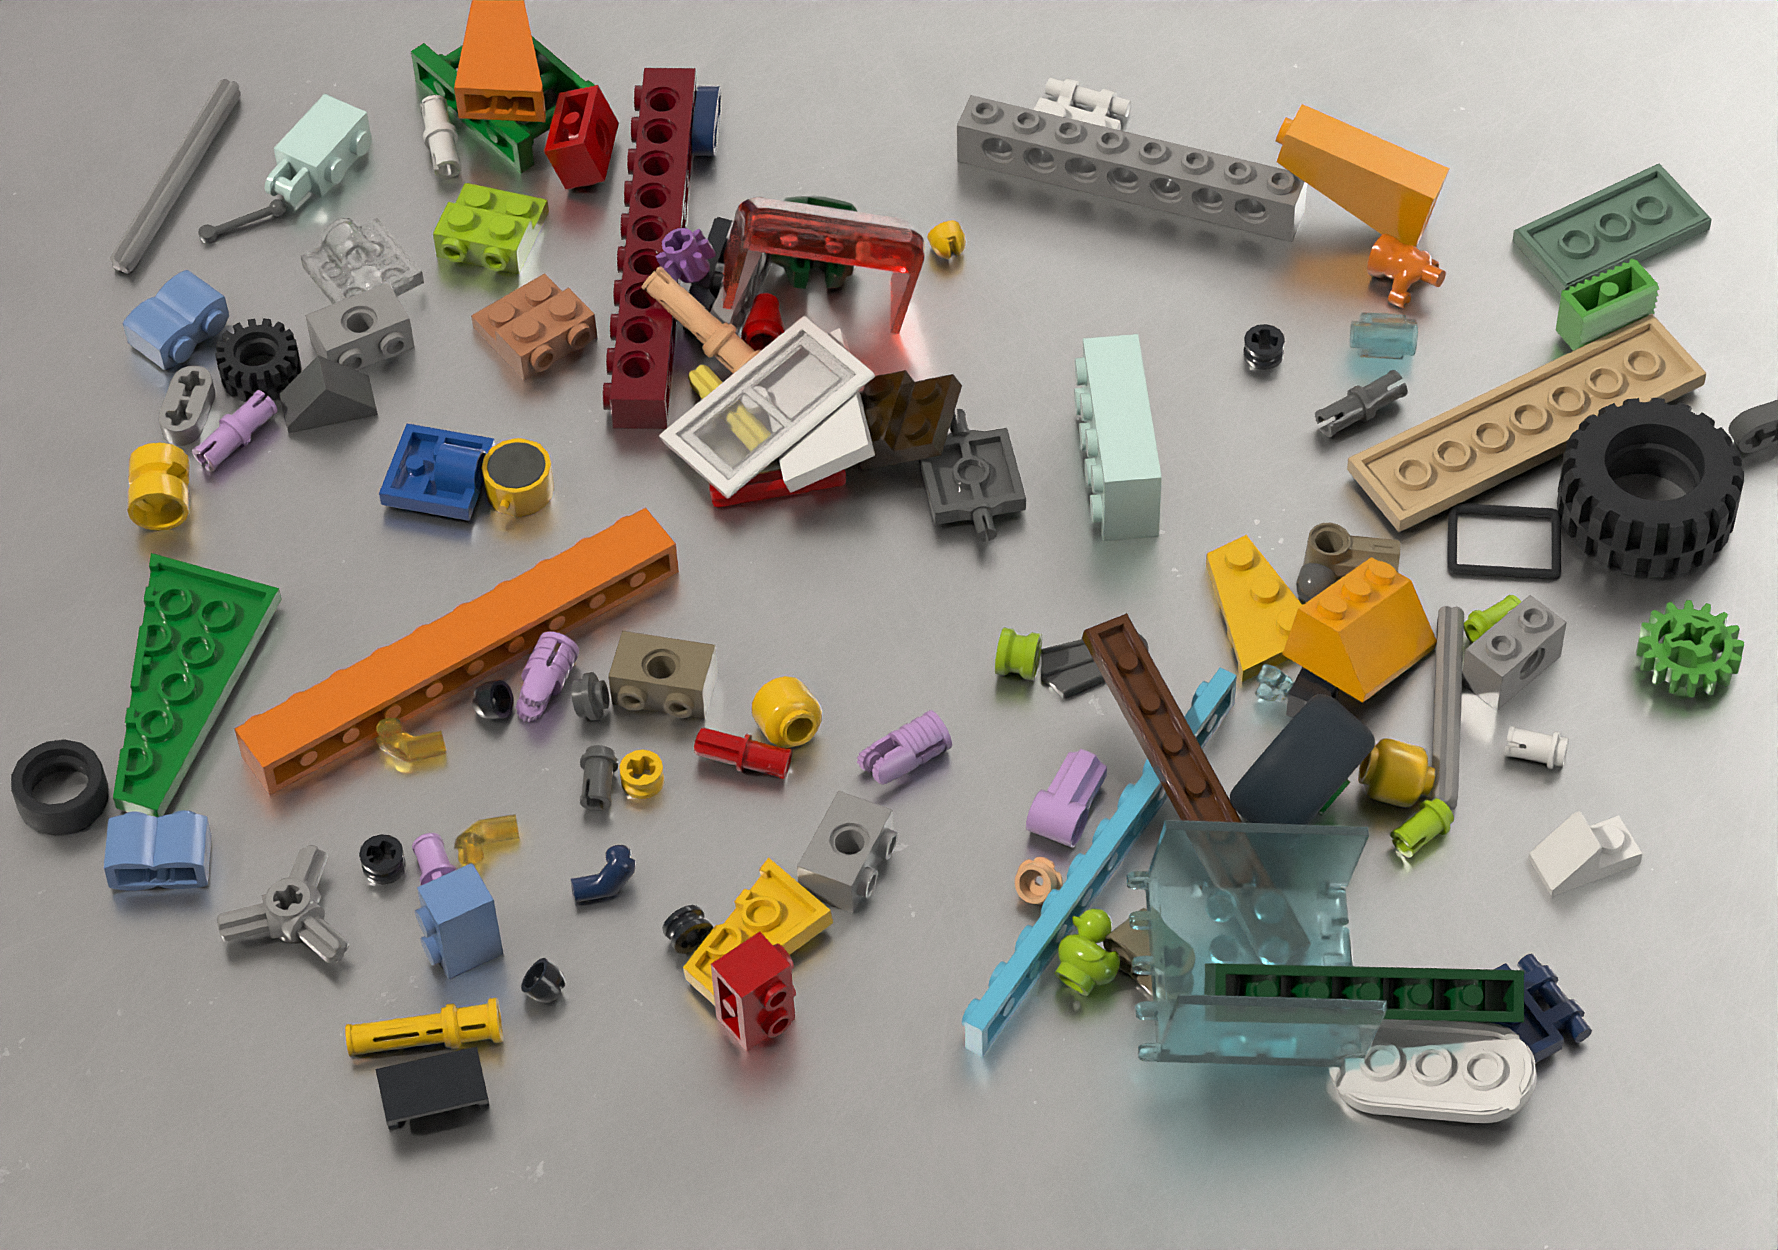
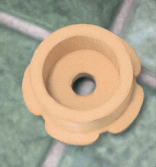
M1036 857L1033 861L1027 859L1018 868L1015 876V889L1024 901L1043 905L1046 897L1053 889L1060 890L1063 886L1062 875L1054 869L1055 864L1048 858ZM1037 876L1042 877V879H1043V884H1042V885H1040V884L1037 883V881H1036Z

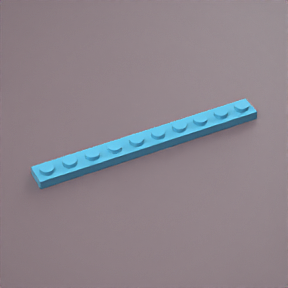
M1221 667L1209 683L1203 681L1198 686L1192 699V707L1184 716L1202 749L1235 704L1237 675ZM1146 759L1142 771L1143 775L1135 785L1129 783L1122 792L1118 801V809L1112 818H1104L1098 825L1092 839V846L1085 855L1079 853L1074 858L1067 873V880L1061 889H1053L1048 894L1043 903L1041 916L1034 926L1027 925L1022 930L1017 939L1015 952L1007 963L1001 961L996 966L989 980V989L981 1000L973 999L966 1008L962 1018V1025L965 1027V1049L983 1058L1057 954L1061 940L1070 935L1075 929L1072 917H1079L1090 908L1167 800L1168 795L1148 759Z

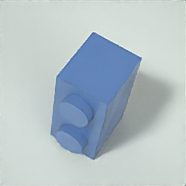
M473 863L417 887L421 908L415 910V916L425 935L420 938L422 947L430 963L435 965L440 962L449 979L504 954L494 899Z

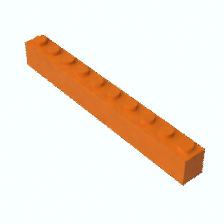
M646 507L630 516H624L617 520L614 525L591 537L581 539L573 547L550 559L540 561L534 568L523 574L499 583L493 590L471 602L460 604L452 612L432 623L419 626L406 637L389 646L378 648L365 659L346 669L334 672L326 680L305 691L293 694L285 702L274 708L250 717L244 724L235 728L241 757L268 794L272 795L532 653L542 633L557 632L565 635L679 573L676 543Z

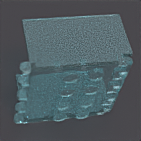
M1165 820L1149 870L1132 871L1126 875L1128 888L1145 890L1147 911L1132 912L1129 915V925L1132 929L1148 930L1150 956L1133 958L1132 970L1136 974L1151 975L1153 1002L1144 1001L1135 1005L1136 1018L1140 1020H1154L1156 1043L1139 1045V1060L1145 1062L1341 1067L1344 1058L1366 1057L1386 1014V1001L1204 995L1205 963L1353 966L1350 929L1344 927L1349 923L1346 889L1343 887H1348L1369 837L1368 827Z

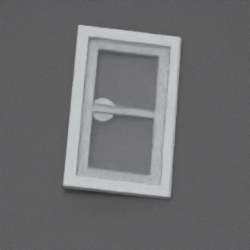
M803 316L664 430L659 437L670 449L728 499L871 381L875 374L811 320Z

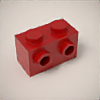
M760 931L711 963L716 1018L746 1052L768 1037L774 1038L781 1035L787 1030L791 1022L795 1020L794 997L796 996V990L792 982L794 963L782 945L779 943L772 945Z

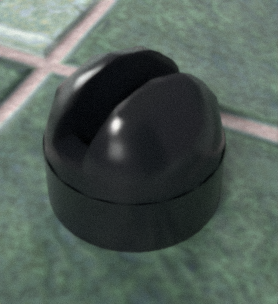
M488 681L476 687L474 691L476 697L472 699V707L480 717L494 720L506 718L511 714L514 706V697L510 686L505 681Z
M541 958L527 971L521 984V990L536 1001L550 1003L562 995L561 989L565 987L566 981L563 972L558 966L546 958Z

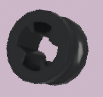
M1260 324L1251 327L1246 332L1243 354L1244 359L1250 366L1265 370L1277 367L1282 362L1285 338L1280 329L1272 325ZM1259 344H1267L1269 349H1259Z
M380 834L367 839L361 846L359 857L363 874L374 884L385 885L393 883L400 879L405 872L406 861L402 844L397 838L391 835ZM385 854L391 855L392 860L384 859L380 865H376L374 859L381 860Z
M688 905L676 910L663 924V933L671 940L672 947L677 953L686 954L697 950L713 929L711 922L708 919H704V912L698 905Z

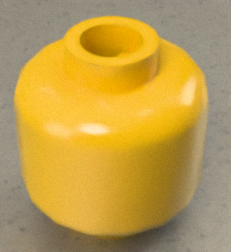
M783 676L772 679L759 689L752 701L751 713L756 724L766 738L777 747L792 748L805 744L815 735L822 722V709L817 699L808 687L795 677Z
M1388 738L1381 739L1374 746L1373 750L1361 762L1358 773V781L1360 784H1364L1369 798L1400 807H1411L1419 799L1420 795L1428 796L1435 778V768L1428 766V756L1424 748Z

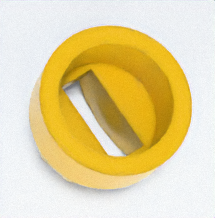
M954 220L938 224L927 235L933 251L944 259H950L952 252L956 256H960L966 246L965 234L959 222Z

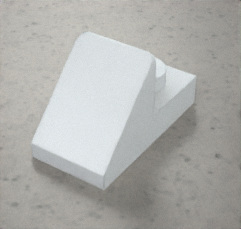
M1578 811L1573 813L1529 853L1528 859L1552 897L1640 865L1642 852L1619 815L1589 826L1582 813Z

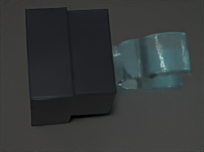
M1268 664L1262 666L1256 678V681L1260 684L1255 695L1267 701L1287 700L1286 716L1292 718L1317 694H1325L1338 701L1339 688L1304 667L1301 668L1295 682L1280 669Z

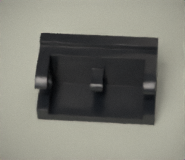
M477 1046L375 1069L388 1129L399 1127L398 1122L470 1105L479 1104V1109L489 1107V1099Z

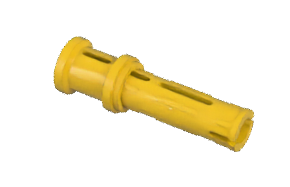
M495 997L489 998L487 1004L457 1008L454 1003L446 1004V1007L441 1008V1013L394 1018L355 1025L346 1024L345 1036L348 1054L350 1057L358 1054L399 1050L445 1043V1046L451 1047V1049L460 1048L464 1042L492 1039L494 1043L503 1042V1027L499 1001Z

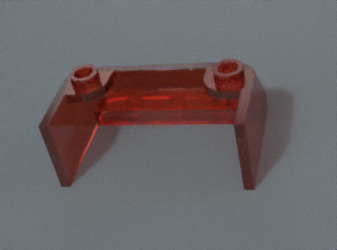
M764 197L747 199L737 208L724 254L723 308L732 309L748 250L892 271L890 333L899 334L925 259L924 239L909 222L897 217Z

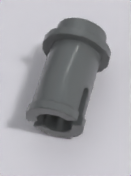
M590 746L580 758V767L584 770L580 805L588 810L603 811V807L608 809L612 803L613 772L618 769L619 762L615 757L614 750L607 746Z

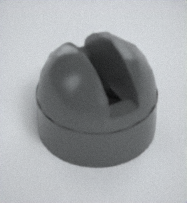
M1305 564L1301 567L1296 581L1297 593L1303 601L1308 602L1335 583L1337 576L1331 569L1321 564Z

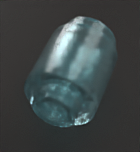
M1361 312L1359 321L1351 322L1350 348H1357L1359 358L1403 360L1404 355L1414 356L1418 338L1417 320L1407 319L1405 314Z

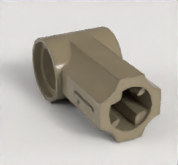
M1331 522L1321 523L1310 530L1303 565L1316 563L1326 566L1336 574L1337 581L1371 557L1390 564L1398 572L1400 542L1399 540L1352 536L1345 528Z

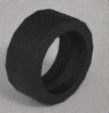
M66 739L44 742L30 749L21 757L11 774V792L17 809L24 822L40 833L56 836L72 834L86 828L103 813L109 799L108 782L103 765L95 751L81 742ZM70 770L83 773L88 778L86 788L77 797L64 803L46 804L37 802L32 797L34 787L43 778L55 772Z

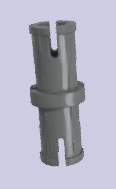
M1390 370L1386 375L1364 387L1357 385L1349 389L1346 397L1323 409L1317 410L1315 412L1317 424L1333 416L1335 417L1334 421L1321 427V431L1327 437H1332L1335 433L1358 420L1365 422L1375 417L1376 410L1399 398L1405 397L1408 394L1406 383L1396 386L1391 390L1387 389L1388 386L1403 379L1396 370Z

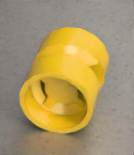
M158 442L140 446L131 453L128 470L130 487L128 489L127 511L129 518L136 525L145 529L159 531L178 527L186 521L189 514L188 484L190 462L188 455L181 448L172 444Z

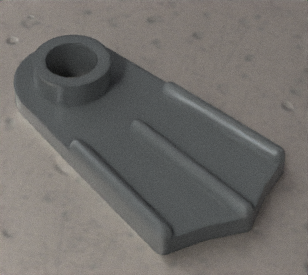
M1139 634V636H1140V638L1142 639V641H1143V643H1144L1146 649L1149 651V647H1148V643H1147L1146 639H1145L1142 635ZM1082 639L1046 647L1041 650V681L1053 688L1063 699L1105 682Z

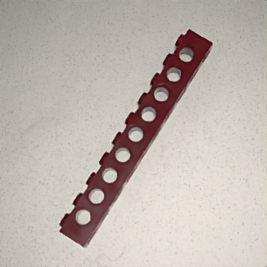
M644 68L642 85H635L634 109L639 111V117L631 118V142L636 143V148H629L627 155L628 175H633V179L624 183V205L629 207V213L621 214L620 224L621 240H626V246H618L617 271L618 273H623L622 280H614L613 289L614 306L619 307V313L611 314L610 339L616 342L615 348H607L606 371L607 375H612L611 383L603 384V409L611 410L613 429L668 428L678 320L641 287L647 278L660 267L656 255L664 252L662 240L665 236L675 229L686 228L693 161L692 124L697 93L696 68ZM678 279L676 282L681 286V280Z

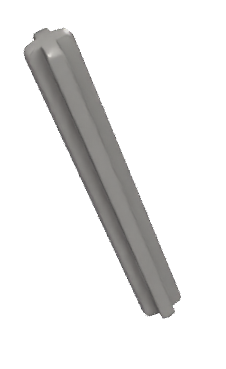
M1443 606L1438 610L1432 752V767L1435 768V778L1431 789V801L1438 798L1446 803L1451 810H1454L1457 807L1459 788L1464 611L1458 606L1452 608Z

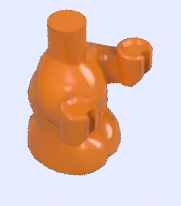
M1388 233L1382 234L1376 240L1368 259L1367 270L1369 275L1377 278L1388 277L1394 279L1392 290L1388 296V302L1402 309L1405 308L1404 304H1408L1411 300V293L1407 290L1412 283L1422 280L1433 286L1440 287L1446 276V272L1439 268V262L1432 259L1427 251H1420L1414 245L1404 244Z

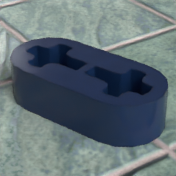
M698 85L692 124L693 156H716L721 119L720 86Z

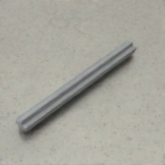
M222 79L216 85L110 256V260L113 263L112 267L116 271H123L128 274L135 269L241 96L237 82Z

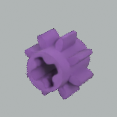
M678 228L668 233L662 240L664 252L656 255V259L660 266L675 281L680 279L682 282L691 283L699 281L710 271V264L707 259L716 256V253L709 240L705 239L701 229H697L692 233L687 228Z

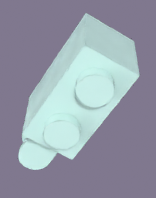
M324 93L274 147L277 166L266 179L265 192L272 196L280 194L284 196L287 203L292 205L297 204L308 191L323 197L334 184L342 180L347 169L357 158L363 156L368 151L372 143V135L367 112Z

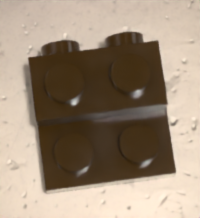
M903 370L877 375L865 385L864 390L860 392L875 455L858 463L863 470L941 456L962 388L955 375L950 374L914 382L908 372Z

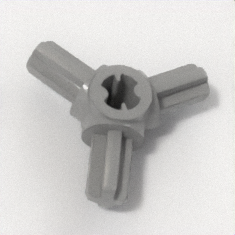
M314 845L300 849L289 878H283L274 883L267 893L262 895L263 903L220 913L217 916V924L222 940L231 941L270 931L272 939L278 938L283 942L295 944L304 942L326 962L340 961L349 948L348 941L324 920L325 911L318 905L321 894L317 886L328 860L326 852L319 850Z

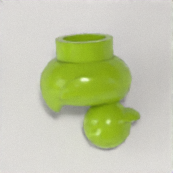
M1089 909L1079 917L1073 916L1072 922L1078 929V934L1067 935L1061 940L1058 947L1061 963L1054 972L1055 976L1069 988L1084 996H1088L1094 986L1110 983L1116 977L1120 966V955L1118 952L1113 951L1109 953L1096 944L1105 941L1106 936L1112 931L1110 916L1101 909Z

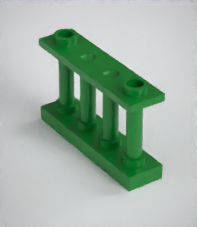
M532 36L543 93L552 89L559 95L562 92L595 86L591 81L582 79ZM425 43L413 49L411 57L415 81L430 95L443 96L447 100V109L518 172L523 173L535 165L532 149L534 139L550 130L556 105L546 111L545 122H528L525 125L508 120L459 118L454 86L462 46L446 56L436 54Z

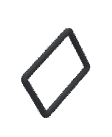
M1458 503L1448 510V568L1454 573L1556 578L1561 574V515L1558 513V510L1553 508ZM1458 512L1552 518V569L1457 564Z

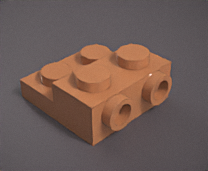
M545 273L471 315L473 328L523 380L539 371L548 369L556 361L575 350L584 348L597 338L595 314L569 287L562 291Z

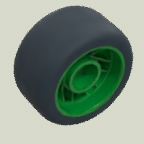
M1317 694L1303 706L1231 790L1230 802L1242 817L1275 844L1289 845L1317 813L1322 816L1351 783L1348 777L1373 750L1375 738L1368 727L1331 696Z

